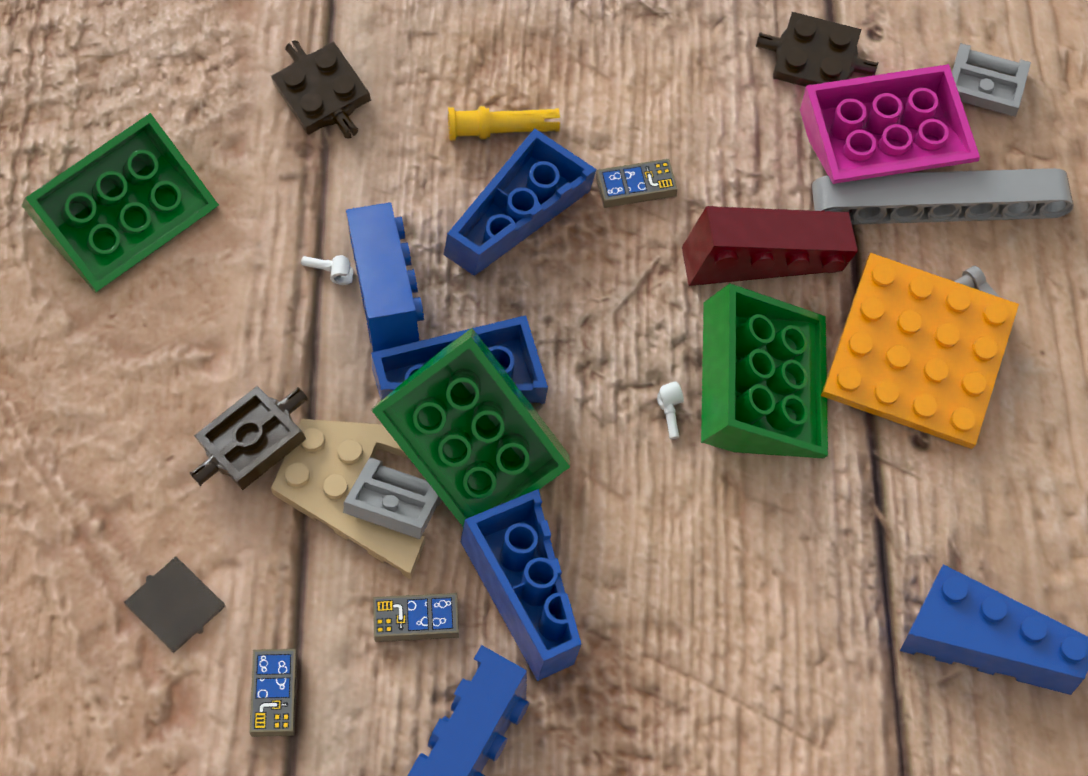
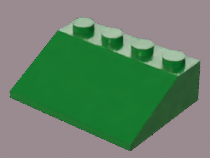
M151 113L25 197L22 204L24 210L43 235L95 293L219 206Z
M729 283L703 302L701 443L735 453L822 459L827 457V398L821 396L827 380L826 316Z
M473 328L437 353L371 410L462 527L464 526L465 519L534 490L541 489L571 467L568 452Z

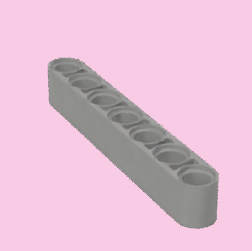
M1056 168L901 173L833 184L829 176H823L812 183L815 211L849 212L852 225L1058 218L1070 213L1074 206L1067 173L1062 169Z

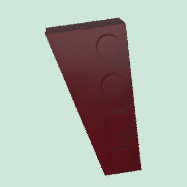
M717 206L705 207L682 246L688 286L836 273L843 271L858 252L849 212Z

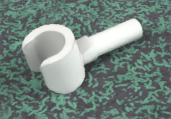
M343 255L335 256L332 261L306 256L302 257L301 264L303 266L331 271L330 280L339 285L352 283L353 268L350 266V261L347 257Z
M674 381L663 385L657 395V402L660 408L664 409V414L666 415L669 438L671 440L679 438L674 405L684 402L681 387L678 382Z

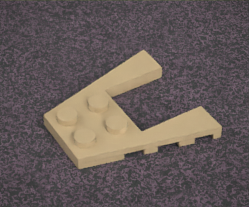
M301 419L298 427L302 430L306 440L284 457L271 487L273 495L315 521L317 519L334 529V533L345 540L350 539L366 549L368 554L382 563H389L402 571V575L411 579L425 545V536L418 539L343 513L345 499L370 457L374 458L377 449L408 458V456L382 424Z

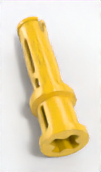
M479 106L478 110L455 111L454 107H448L449 141H455L456 137L479 136L481 140L490 137V133L532 132L534 128L540 132H559L560 122L544 121V119L560 118L559 108L489 112V108H485V106Z

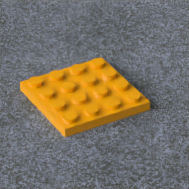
M870 252L821 396L973 449L978 440L1019 304Z

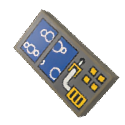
M669 159L596 170V179L604 208L677 196V186Z
M457 593L373 597L375 642L459 638Z
M296 649L253 650L250 710L251 737L295 736Z

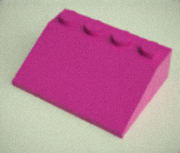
M949 64L807 85L805 88L800 113L806 134L833 184L978 162L980 159Z

